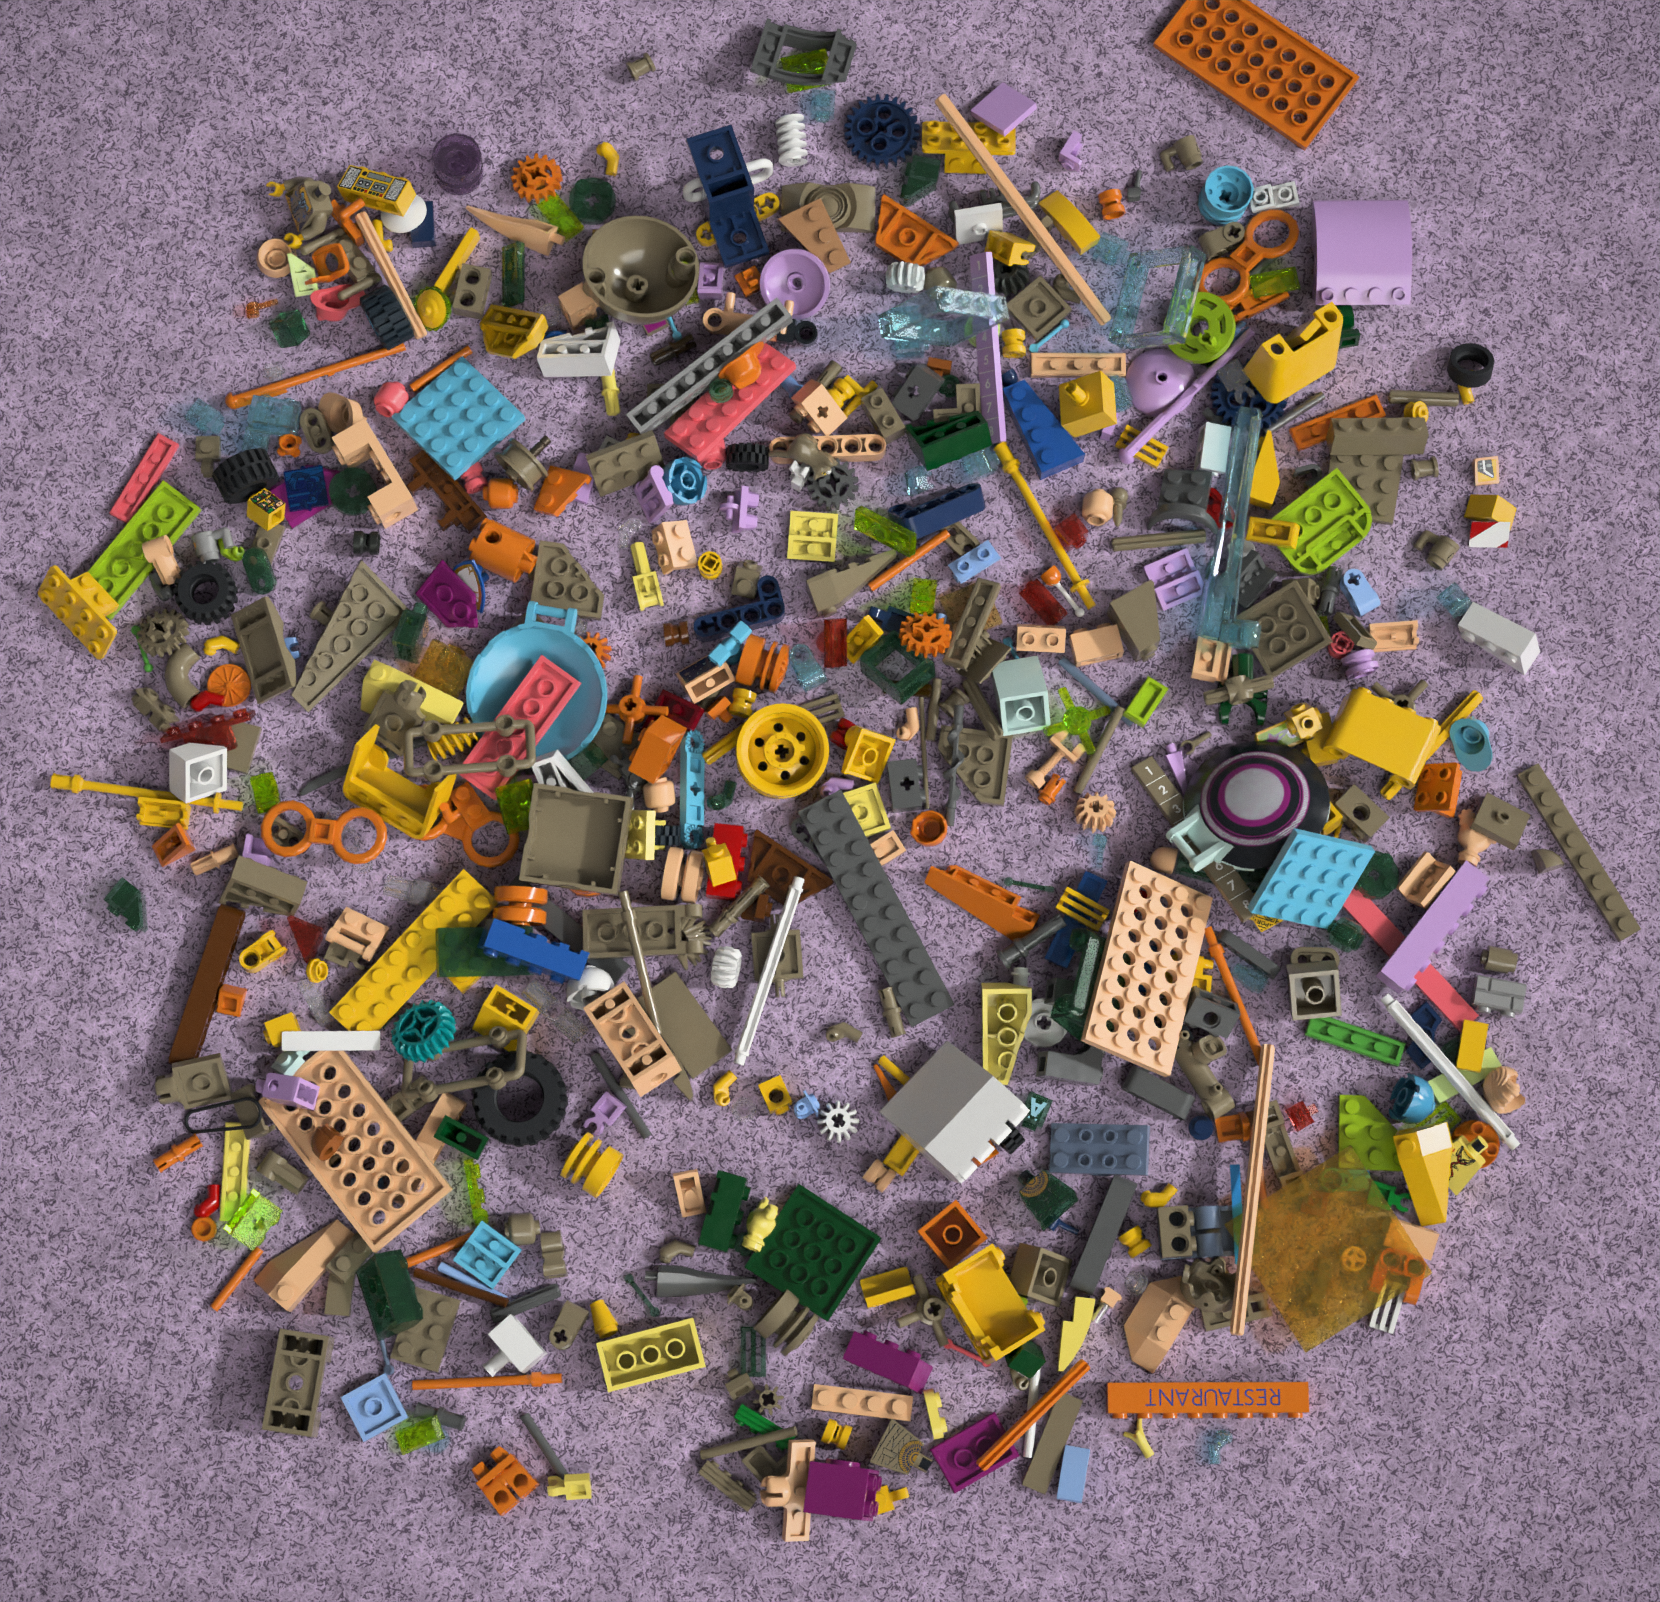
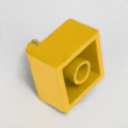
M1101 370L1059 384L1061 426L1074 438L1117 424L1114 382Z

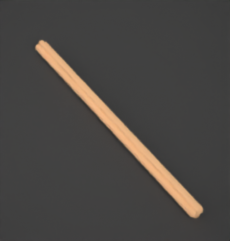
M946 94L940 95L935 100L936 106L1099 325L1103 326L1111 320V315Z
M1262 1044L1230 1324V1333L1237 1336L1244 1334L1275 1052L1274 1045Z

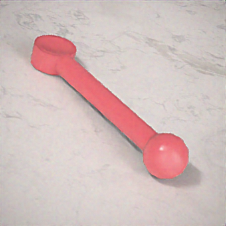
M948 1339L949 1344L944 1346L946 1349L952 1348L981 1362L984 1367L991 1365L985 1364L980 1356L953 1344L951 1339Z

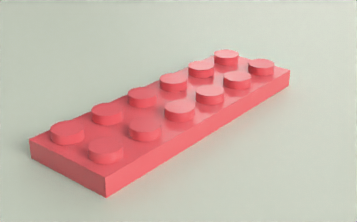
M765 343L762 351L757 356L761 366V374L754 383L743 389H737L728 379H719L664 432L665 438L700 462L796 369L795 362ZM721 384L730 386L733 391L730 399L725 402H716L712 399L711 392L714 387Z
M541 655L494 721L501 715H510L514 720L527 719L531 721L535 727V745L537 746L582 683ZM515 729L512 735L508 737L501 736L497 731L485 732L463 764L497 762L499 757L503 755H511L516 760L526 759L525 729ZM519 770L511 777H504L498 771L459 775L497 801Z

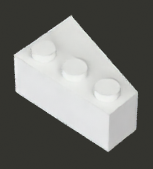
M614 321L606 323L607 327L595 330L589 327L585 329L584 333L573 336L567 333L542 340L537 354V361L543 376H612L620 344V338Z
M1475 602L1471 604L1458 624L1461 637L1469 643L1474 642L1524 675L1540 653L1536 633Z
M558 749L536 757L532 769L538 784L594 793Z

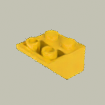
M495 984L483 1003L472 1029L483 1036L489 1035L490 1030L495 1026L504 1027L507 1031L520 1029L527 1034L540 1012L535 1007ZM517 1039L511 1040L504 1049L509 1052L515 1051L517 1049Z

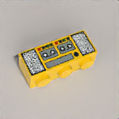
M349 165L337 186L344 201L353 203L358 198H361L365 203V207L404 217L416 196L408 179L390 176L382 171H371L363 166Z

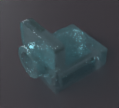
M812 89L811 119L821 123L834 120L836 91Z

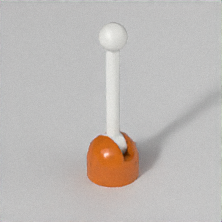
M1055 565L1040 576L1045 584L1056 586L1074 608L1077 617L1084 615V610L1077 606L1059 583L1061 573Z

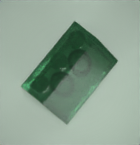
M401 1249L374 1254L356 1271L377 1341L413 1328L423 1319V1309L421 1304L418 1303L415 1284L410 1278L408 1262L403 1256Z

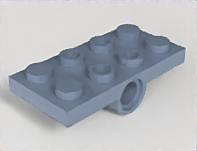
M1051 1123L1049 1172L1095 1176H1148L1150 1126Z
M1232 1206L1188 1208V1211H1193L1194 1226H1190L1191 1236L1196 1237L1197 1251H1192V1257L1161 1259L1158 1227L1160 1260L1235 1256ZM1172 1213L1169 1216V1221L1173 1226H1180L1183 1223V1218L1179 1213ZM1257 1217L1252 1255L1260 1254ZM1174 1238L1171 1245L1175 1251L1185 1249L1183 1239Z

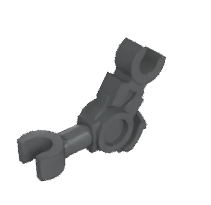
M621 747L619 748L622 753L621 760L615 754L610 756V760L612 763L620 766L617 770L625 780V788H627L625 796L635 799L636 793L640 792L647 780L628 771L632 763L629 761L630 752L627 748Z

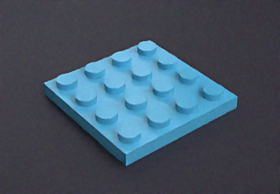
M463 356L405 404L400 413H395L391 416L393 421L454 481L526 420L525 416Z
M1293 828L1247 908L1254 914L1329 929L1375 853V850L1370 845Z

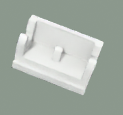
M1206 422L1199 428L1194 471H1210L1212 476H1218V473H1225L1231 427Z

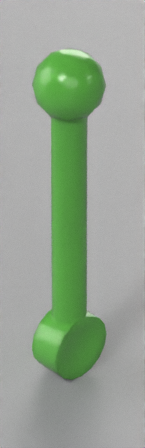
M133 626L131 629L136 639L140 638L137 634L141 630L139 626ZM138 643L145 664L144 671L151 672L153 665L149 663L147 654Z

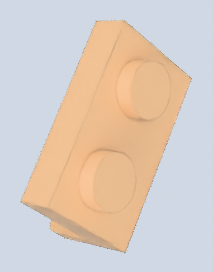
M687 520L662 522L652 530V541L656 547L658 564L663 575L669 574L673 570L690 569L698 566Z
M1424 851L1396 886V889L1408 902L1427 909L1443 887L1448 884L1456 871L1450 865L1435 860L1429 852Z

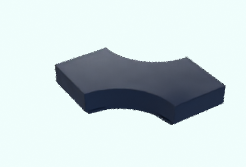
M1426 1001L1410 1016L1435 1043V1031L1442 1019ZM1412 1040L1405 1053L1422 1070L1432 1061Z

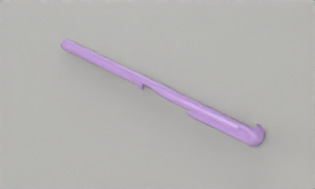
M1248 328L1198 379L1191 383L1192 385L1164 413H1160L1125 449L1121 448L1118 454L1120 461L1124 464L1133 463V456L1255 333Z

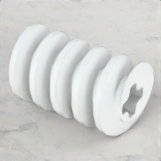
M802 114L784 115L775 122L777 128L776 136L778 137L777 145L779 146L778 154L780 155L779 163L781 165L793 167L801 166L808 162L807 159L802 158L808 155L807 150L801 149L807 146V143L801 140L806 137V133L800 132L805 129V124L798 123L804 120V115Z

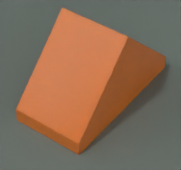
M180 823L175 824L152 845L162 867L196 850L186 829Z

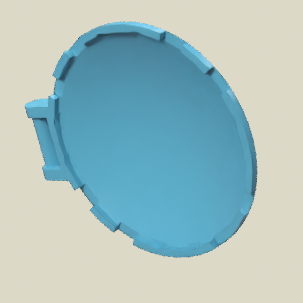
M529 601L525 623L499 633L488 642L489 644L477 655L467 681L466 703L468 714H470L473 723L494 721L539 657L543 655L582 684L537 744L536 757L558 749L568 761L582 752L591 743L599 731L605 716L607 684L604 671L595 653L580 637L574 634L577 609L568 608L566 610L538 605V602ZM537 614L565 619V625L559 626L537 622ZM485 732L476 733L478 737L481 739Z

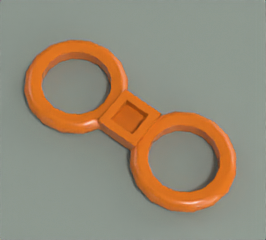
M1274 209L1262 211L1253 216L1245 226L1244 242L1230 257L1212 259L1200 268L1194 283L1196 292H1208L1204 284L1209 273L1219 268H1231L1240 275V284L1232 293L1218 297L1225 301L1227 305L1235 304L1249 290L1251 280L1249 271L1263 258L1273 259L1281 257L1293 249L1299 236L1297 221L1289 213ZM1279 220L1287 225L1289 236L1284 243L1274 248H1264L1253 240L1254 231L1265 221Z
M423 784V785H418V786H420V787H422V788H424V789L426 790L427 787H428V784ZM449 798L447 803L451 811H453L452 801ZM489 811L493 818L492 821L501 823L509 832L508 846L498 856L484 857L475 851L472 843L474 832L471 831L462 817L448 824L442 815V819L437 826L430 829L423 838L416 840H432L445 834L462 841L463 849L471 861L479 866L492 868L502 866L512 859L518 849L520 838L518 828L511 818L500 812Z
M289 800L281 801L267 811L261 823V837L265 846L272 853L282 857L297 856L305 852L311 844L332 845L335 853L345 862L365 864L376 859L384 850L387 841V827L382 817L374 810L368 808H351L342 813L337 820L318 819L314 817L312 810L304 803ZM285 811H297L303 815L306 821L304 838L298 844L291 847L278 845L272 837L271 827L273 821L279 814ZM363 817L369 819L376 828L377 837L374 845L363 854L349 853L342 844L341 834L343 828L349 821L355 818Z

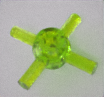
M1060 688L1057 692L1067 711L1064 713L1061 722L1043 728L1044 735L1047 737L1067 730L1068 734L1079 736L1087 754L1091 755L1096 752L1087 732L1091 726V721L1109 715L1110 708L1106 705L1088 711L1081 706L1075 707L1067 688Z

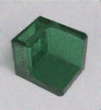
M300 310L281 312L269 323L281 348L298 346L310 336V331Z

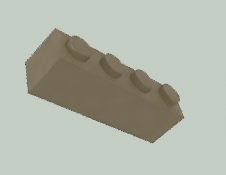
M1425 417L1331 418L1326 440L1330 455H1411L1424 453L1429 433Z

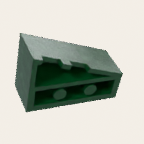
M979 411L949 416V420L937 423L934 422V419L927 420V425L912 427V424L905 425L910 449L927 471L937 469L942 465L959 460L964 456L981 451L992 445L988 423Z
M718 1170L717 1181L711 1194V1202L698 1244L699 1246L728 1254L729 1248L734 1249L738 1235L733 1233L736 1224L741 1225L744 1211L740 1210L743 1201H748L751 1187L747 1186V1178Z

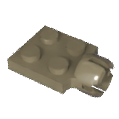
M411 680L401 682L395 692L389 689L383 691L362 729L368 732L375 724L380 726L376 740L400 757L403 756V736L406 730L413 727H421L427 717L420 711V706L426 698V691L420 686L418 692H415L414 690L418 683Z
M221 1053L172 1063L173 1072L155 1078L156 1095L161 1097L158 1098L160 1104L180 1102L185 1110L231 1100L230 1094L233 1093Z

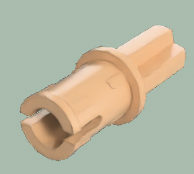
M233 843L216 852L210 851L211 854L192 862L190 865L193 873L198 876L216 867L220 869V865L238 858L239 853Z

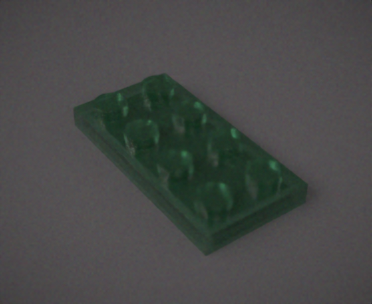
M533 926L520 927L525 929L524 934L526 935L533 933ZM484 927L435 928L437 977L534 975L527 971L528 967L523 965L515 967L505 962L506 958L501 956L493 958L483 954L484 950L478 948L477 945Z

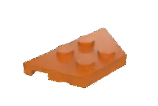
M885 194L882 196L875 246L900 262L917 263L919 266H924L958 247L959 242Z

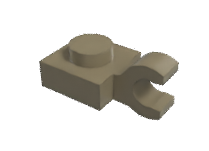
M196 436L195 459L197 462H201V474H203L204 478H212L213 462H221L220 436Z

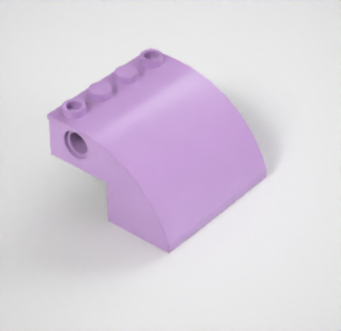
M1313 200L1311 249L1314 252L1312 298L1315 305H1327L1330 302H1333L1334 305H1410L1412 230L1408 201Z

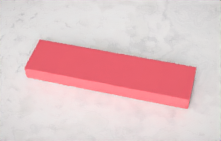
M157 433L110 510V515L126 524L132 519L146 502L179 448L178 443Z

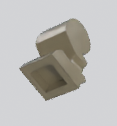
M561 1230L547 1233L541 1232L544 1278L567 1277V1265L563 1260L565 1248Z

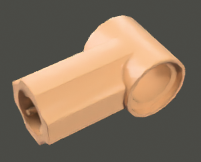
M167 535L142 543L145 558L149 563H153L163 585H171L175 583L176 578H181L179 574L181 570L173 556V546Z

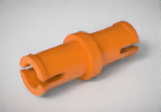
M194 1133L178 1145H171L170 1150L154 1158L153 1162L158 1167L160 1173H162L178 1161H185L186 1156L202 1148L203 1144L198 1139L196 1133Z

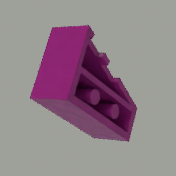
M866 1330L862 1334L854 1331L842 1359L922 1394L933 1367L920 1359L921 1354L907 1349L906 1353L898 1350V1344L889 1340L881 1343L876 1340L877 1335Z

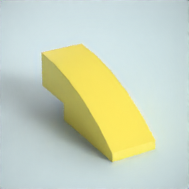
M1075 1297L1072 1322L1062 1321L1057 1372H1063L1082 1346L1092 1320L1095 1299Z

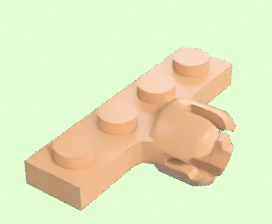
M812 1439L789 1440L786 1473L782 1476H766L761 1481L760 1487H766V1490L760 1491L762 1503L767 1507L782 1506L784 1508L782 1539L785 1542L809 1541L811 1513H805L803 1509L810 1461L815 1460L816 1442Z

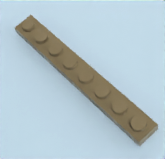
M1539 763L1518 774L1516 777L1618 942L1641 930Z

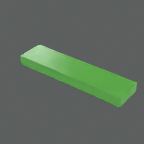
M1331 1017L1309 1019L1304 1033L1305 1036L1395 1067L1399 1066L1406 1044Z

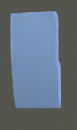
M1065 1445L1057 1499L1082 1503L1090 1449Z

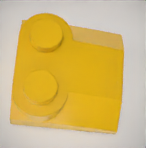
M858 725L852 726L845 735V744L848 748L841 772L878 784L896 740Z

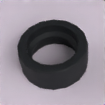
M1465 343L1451 351L1447 372L1449 377L1460 386L1468 388L1480 387L1491 379L1495 360L1493 354L1482 345ZM1463 360L1476 361L1484 368L1477 371L1466 370L1458 362Z

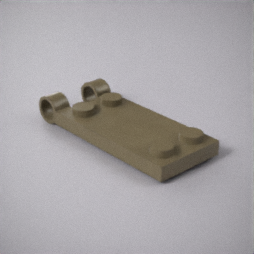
M701 904L632 907V909H635L637 916L635 923L644 957L704 954L703 941H682L681 918H702ZM622 908L582 910L583 951L590 953L588 959L634 957L626 923L622 921L620 913ZM671 927L674 928L673 934L668 933V929Z

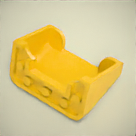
M993 1243L935 1279L936 1285L978 1355L987 1365L999 1360L1046 1330L1043 1326L1045 1322L1038 1311L1034 1313L1026 1308L1002 1268L1005 1256L1001 1249L995 1247Z

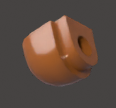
M324 1123L322 1127H317L312 1136V1151L321 1161L328 1160L340 1147L345 1137L332 1126Z

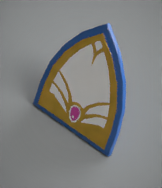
M474 559L465 560L457 564L452 570L475 593L477 611L482 614L486 596L484 583L489 580V575L486 572L482 573V566L477 565Z

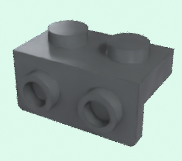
M1251 550L1241 560L1236 569L1227 576L1222 586L1231 601L1245 609H1249L1275 579L1277 573L1265 565L1258 552Z

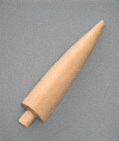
M466 206L470 213L495 231L543 255L549 256L554 243L563 245L565 241V236L557 234V226L535 219L506 216Z

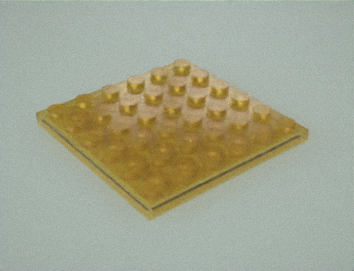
M1351 1145L1258 1203L1251 1268L1305 1353L1432 1274V1271ZM1243 1213L1224 1224L1238 1248Z

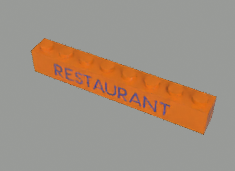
M1308 1382L1106 1383V1414H1112V1419H1127V1414H1137L1138 1419H1150L1152 1414H1162V1418H1177V1413H1187V1418H1203L1202 1413H1212V1418H1228V1413H1237L1238 1418H1253V1413H1263V1418H1278V1413H1288V1418H1303V1413H1309Z

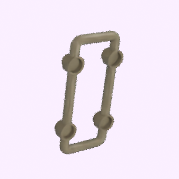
M501 715L496 721L452 725H441L436 720H429L422 727L409 728L404 733V771L410 777H425L432 783L440 781L443 775L498 771L504 777H511L517 770L528 769L535 764L534 724L527 719L514 720L510 715ZM515 729H525L526 759L516 760L511 755H503L499 757L497 762L443 766L439 761L431 760L425 763L423 767L414 768L413 737L424 736L429 742H436L442 735L497 731L501 736L508 737L512 735Z
M495 1026L490 1030L489 1035L448 1042L449 1048L442 1050V1053L489 1044H493L495 1048L500 1049L506 1047L511 1040L517 1039L515 1070L504 1072L501 1068L492 1067L486 1072V1076L435 1085L433 1081L423 1080L418 1084L417 1089H411L414 1062L404 1059L401 1094L406 1099L421 1098L424 1102H432L439 1094L487 1085L494 1090L501 1089L508 1081L517 1080L524 1074L527 1035L520 1029L507 1031L504 1027ZM436 1054L434 1060L431 1058L427 1060L435 1061L441 1057V1054Z

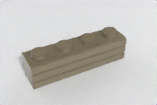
M707 1460L698 1473L748 1512L756 1502L757 1498L755 1496L757 1494L750 1489L746 1491L743 1488V1483L738 1479L736 1481L731 1479L732 1475L726 1470L721 1471L718 1468L720 1465L714 1460L711 1462Z

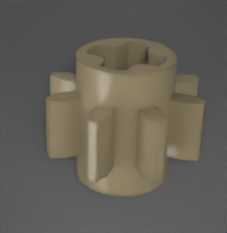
M765 1384V1391L756 1390V1393L760 1396L753 1403H760V1413L764 1409H768L769 1414L772 1415L774 1407L782 1409L778 1404V1400H782L784 1396H777L776 1394L779 1387L776 1386L772 1391ZM773 1393L775 1404L764 1406L762 1396Z

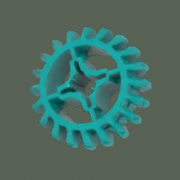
M432 999L428 1002L422 1000L419 1005L413 1003V1007L410 1009L405 1008V1013L398 1015L399 1021L393 1023L394 1029L390 1031L392 1034V1044L398 1054L402 1055L407 1061L411 1060L415 1063L419 1060L425 1063L428 1058L434 1060L435 1055L438 1053L442 1055V1050L449 1048L448 1042L454 1040L453 1034L457 1031L455 1028V1018L451 1015V1011L442 1003H436Z

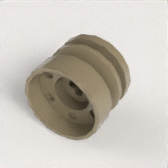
M788 1289L771 1304L753 1327L765 1339L775 1332L778 1335L773 1343L775 1348L785 1341L786 1344L780 1351L784 1356L797 1349L808 1338L819 1319L815 1313L807 1320L804 1319L810 1310L807 1306L797 1313L794 1309L798 1305L799 1299Z

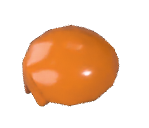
M933 810L923 811L912 820L910 834L920 845L925 847L937 846L946 837L947 821L939 812Z

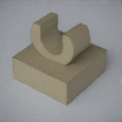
M736 1367L727 1372L731 1381L726 1383L725 1386L734 1401L756 1389L747 1372L740 1376Z

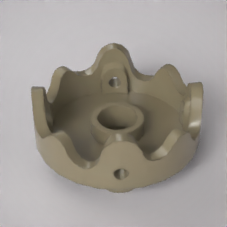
M1220 1256L1215 1257L1208 1263L1196 1259L1191 1266L1186 1264L1180 1281L1181 1293L1192 1305L1203 1312L1221 1313L1230 1311L1233 1306L1236 1272L1233 1274L1229 1273L1226 1269L1225 1259Z

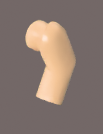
M916 707L905 709L907 722L896 731L898 739L902 741L911 740L920 729Z

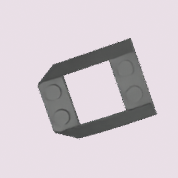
M767 18L750 72L775 81L794 85L816 86L846 82L857 44L851 38L848 40L841 33L842 30L838 28L837 31L833 32L811 31L787 24L783 27L771 23V19ZM782 46L813 52L830 51L824 73L802 74L776 68Z

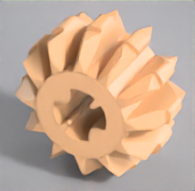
M1087 792L1084 798H1079L1074 814L1077 824H1082L1083 831L1091 828L1092 833L1096 829L1103 833L1106 827H1111L1116 811L1113 801H1107V794L1100 797L1098 792L1094 796Z

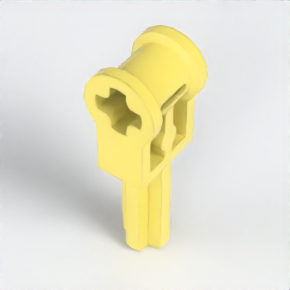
M635 542L630 548L637 576L632 577L640 610L644 611L645 608L655 605L664 606L656 571L651 572L645 545L643 542Z

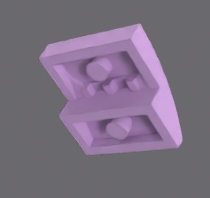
M1187 548L1142 566L1147 580L1152 579L1154 582L1155 597L1162 611L1207 592Z

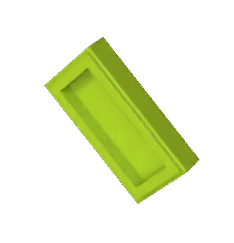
M1148 676L1122 716L1143 728L1169 688Z

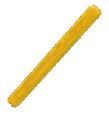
M1472 690L1440 725L1441 731L1427 760L1450 736L1451 725L1456 720L1466 719L1483 701V697L1479 692ZM1389 780L1380 790V794L1386 800H1391L1403 786Z

